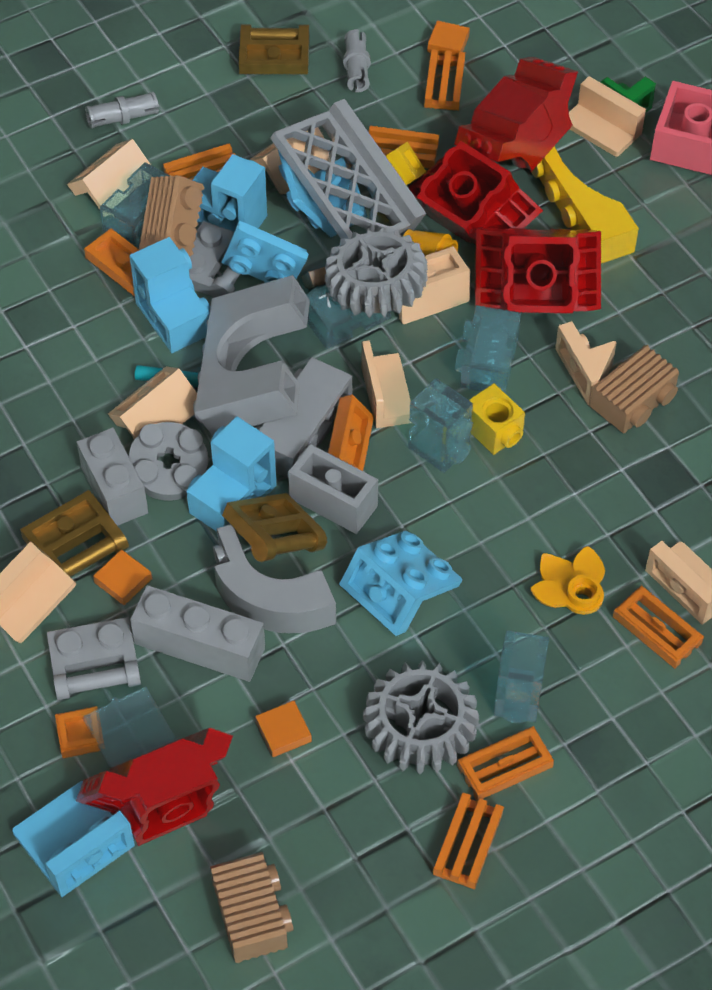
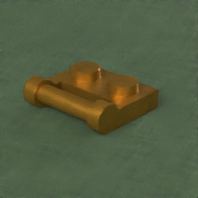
M241 24L239 74H308L309 25H299V28H252L251 24Z
M90 490L20 529L26 544L31 541L70 577L114 551L118 553L121 549L124 551L129 548L128 541L123 532ZM100 532H103L106 536L103 540L62 564L57 559V557Z
M288 493L227 502L222 514L235 528V531L251 545L252 555L259 562L272 560L278 554L304 549L309 552L320 551L327 544L325 531ZM297 531L299 533L296 535H290L274 539L271 537L272 535Z

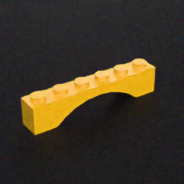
M554 146L531 173L535 178L539 177L545 187L549 201L555 202L561 211V217L567 228L571 227L572 230L589 229L601 231V264L634 253L639 228L624 205L591 189L573 175L563 163Z

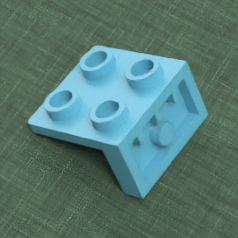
M279 152L282 163L279 165V170L284 180L288 183L290 191L286 195L291 206L296 211L301 210L304 212L315 229L320 227L331 238L337 235L334 228ZM344 156L335 161V164L352 170ZM308 169L312 177L325 181L326 171L320 170L313 174ZM335 174L332 175L331 184L349 189V179ZM356 183L355 193L360 194L358 185ZM329 194L328 199L332 205L345 210L347 200ZM353 203V214L365 218L368 217L364 206Z
M239 220L221 263L229 266L236 273L248 274L267 283L291 275L297 279L309 254L304 248Z
M403 531L358 547L339 585L397 636L407 631L422 601L459 587L462 578L452 570L448 562L438 558L430 551L418 536L408 531Z
M83 781L68 789L16 825L12 830L15 838L61 897H64L135 846L131 825L121 811L112 815L110 812L76 802Z

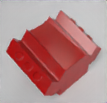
M536 57L521 58L515 74L504 76L475 108L471 124L459 126L454 145H457L461 140L491 160L500 162L511 159L516 167L527 168L533 171L573 126L569 117L568 102L578 71Z
M461 140L408 187L432 220L466 242L474 243L475 245L476 229H524L544 211L519 188L510 171Z
M476 229L475 307L522 313H573L574 311L600 310L601 231L589 229Z
M209 727L159 747L140 757L111 767L109 771L106 770L84 779L76 802L113 814L121 811L131 825L132 834L137 845L145 844L207 816L214 806L213 794L220 787L218 778L211 766L216 765L217 761L226 757L233 735Z

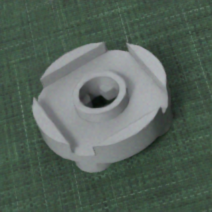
M175 422L145 425L132 442L129 451V458L145 487V493L158 500L173 501L187 496V489L191 481L197 475H203L208 467V452L201 434L195 429H190L183 424ZM169 453L173 454L174 458L179 459L180 462L173 463L171 469L163 468V462L157 459Z

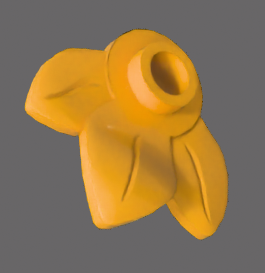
M589 546L584 547L577 554L573 563L551 554H542L540 575L543 581L534 584L530 589L540 603L552 608L567 607L572 612L582 615L594 613L601 607L604 591L600 583L605 575V567L598 554ZM584 594L588 596L589 599H581L577 597V595Z

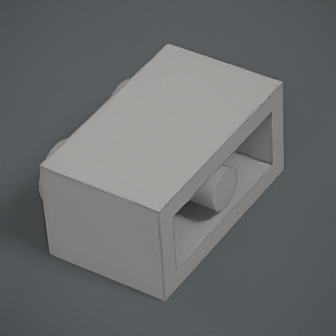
M114 427L77 441L81 468L98 502L117 526L148 514L145 487Z
M312 444L306 448L288 471L289 495L297 503L355 534L360 531L378 507L379 479Z

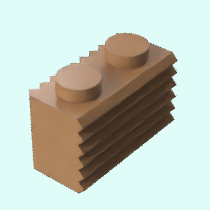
M178 175L151 177L139 250L170 237L178 249L184 248L189 256L194 254L192 249L195 247L193 242L196 240L197 233L195 227L199 225L197 219L200 218L198 212L201 209L199 206L202 204V190L205 189L203 184Z
M644 345L592 387L589 406L619 431L626 433L633 425L637 428L642 426L650 417L652 410L657 408L659 404L665 406L672 401L678 391L676 384L679 371L677 368H673L671 363H667L666 359H662L660 354L650 350L648 345Z
M263 852L210 866L213 886L235 962L240 963L243 960H250L253 957L258 958L261 955H267L270 952L275 953L278 950L288 948L287 933L294 931L287 904L279 906L275 892L281 890V884L275 864L266 865Z

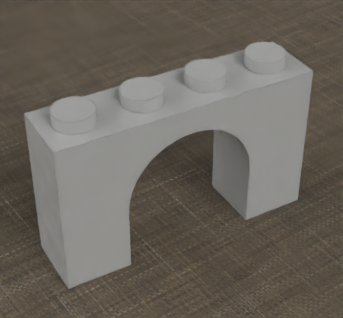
M293 275L212 298L209 319L207 320L206 340L202 346L203 359L201 371L198 373L197 398L193 404L196 419L204 424L212 436L220 427L227 426L236 416L251 426L297 415L300 384L283 360L244 371H236L241 359L255 345L275 336L307 328L310 300Z

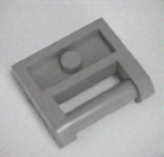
M205 221L198 228L196 240L193 242L195 245L192 249L194 254L189 256L192 262L189 276L195 291L214 298L235 291L234 284L240 274L234 272L229 266L221 277L214 279L223 264L221 262L234 233L233 231Z
M129 617L47 632L57 701L69 699L70 694L126 683H128L129 687L141 685ZM125 663V667L67 677V673Z

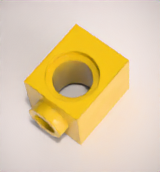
M495 383L465 402L463 426L493 455L505 447H513L522 438L525 412Z

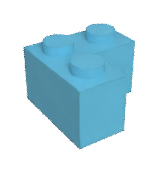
M232 154L220 172L202 167L194 177L193 181L203 184L205 188L202 190V204L199 206L201 211L198 212L200 217L197 219L198 226L205 221L234 232L239 220L259 228L266 219L267 198L264 166L259 165L253 160H247Z
M168 237L130 254L136 304L169 351L174 353L206 338L207 320L209 319L211 307L204 297L199 298L195 293L194 285L189 276L192 262L184 248L178 249L172 239Z
M238 416L227 426H222L215 432L211 440L213 465L203 475H197L187 489L189 513L216 532L217 528L230 525L222 516L227 502L264 497L277 486L274 440Z

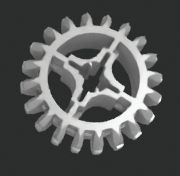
M384 227L379 232H371L367 228L366 233L361 235L353 231L351 239L341 238L339 246L331 247L330 257L326 258L325 281L333 301L340 304L342 310L351 308L354 316L365 312L370 319L374 313H381L385 318L387 312L392 310L400 314L402 305L412 307L415 298L422 296L423 287H426L428 280L427 259L420 248V244L414 243L410 235L401 237L398 229L387 233Z
M422 660L418 665V669L412 670L405 662L402 666L401 674L389 669L386 673V681L377 679L374 684V692H369L366 697V705L368 707L363 711V720L367 724L365 726V734L368 739H373L372 748L375 750V753L385 751L384 760L387 764L395 759L400 760L399 768L402 772L408 768L409 764H415L416 770L420 775L424 771L425 765L431 764L432 768L438 773L441 769L442 760L453 766L457 762V753L466 755L469 751V742H473L476 739L477 729L475 727L479 724V713L475 710L477 707L475 695H469L470 687L467 681L457 683L458 675L455 670L447 675H443V668L440 663L433 670H427L426 664ZM435 698L445 703L451 709L453 715L447 713L448 709L439 706L435 702ZM388 718L395 720V725L404 728L407 731V736L396 731ZM419 719V722L415 727V721Z

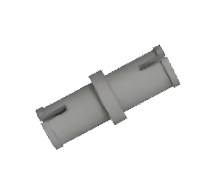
M354 29L348 31L344 37L346 53L343 57V63L348 73V88L351 91L353 90L354 81L355 92H363L370 85L368 68L370 67L371 60L370 54L366 51V34L362 31L359 39V30Z
M149 92L148 94L126 99L124 96L115 97V101L86 106L85 111L88 125L93 129L97 126L120 122L121 125L127 124L133 118L159 114V109L157 108L159 104L156 94Z

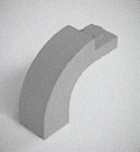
M230 524L217 528L218 545L213 546V553L217 563L214 566L216 588L226 605L235 614L263 622L265 630L288 634L311 632L336 624V602L322 570L293 579H275L265 576L255 570L248 562L234 527Z

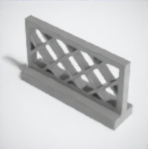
M345 99L333 103L329 111L275 131L270 139L340 238L351 239L353 233L349 229L350 223L365 229L369 228L371 232H379L382 227H384L387 233L398 229L402 237L408 229L415 230L427 214ZM322 125L332 141L314 135L315 128ZM292 137L306 142L304 152L292 148L286 139ZM312 145L330 151L328 161L310 155ZM336 154L344 156L352 170L335 164ZM308 165L326 171L325 181L312 177L308 171ZM335 174L349 179V189L331 184L332 175ZM356 183L364 185L372 198L355 193ZM329 194L347 200L345 210L334 207L328 199ZM353 203L370 208L369 219L353 214ZM377 211L385 214L393 226L389 227L376 222Z

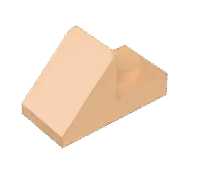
M571 321L558 326L555 349L587 405H589L592 387L605 378L612 367L616 341L590 349L587 337L584 334H580Z

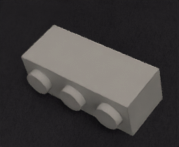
M313 357L304 369L299 368L294 374V377L300 384L297 415L256 426L257 430L274 440L276 473L288 478V471L310 444L319 447L333 427L339 399L352 394V375Z
M148 585L130 619L134 644L248 682L251 681L265 650L263 622Z

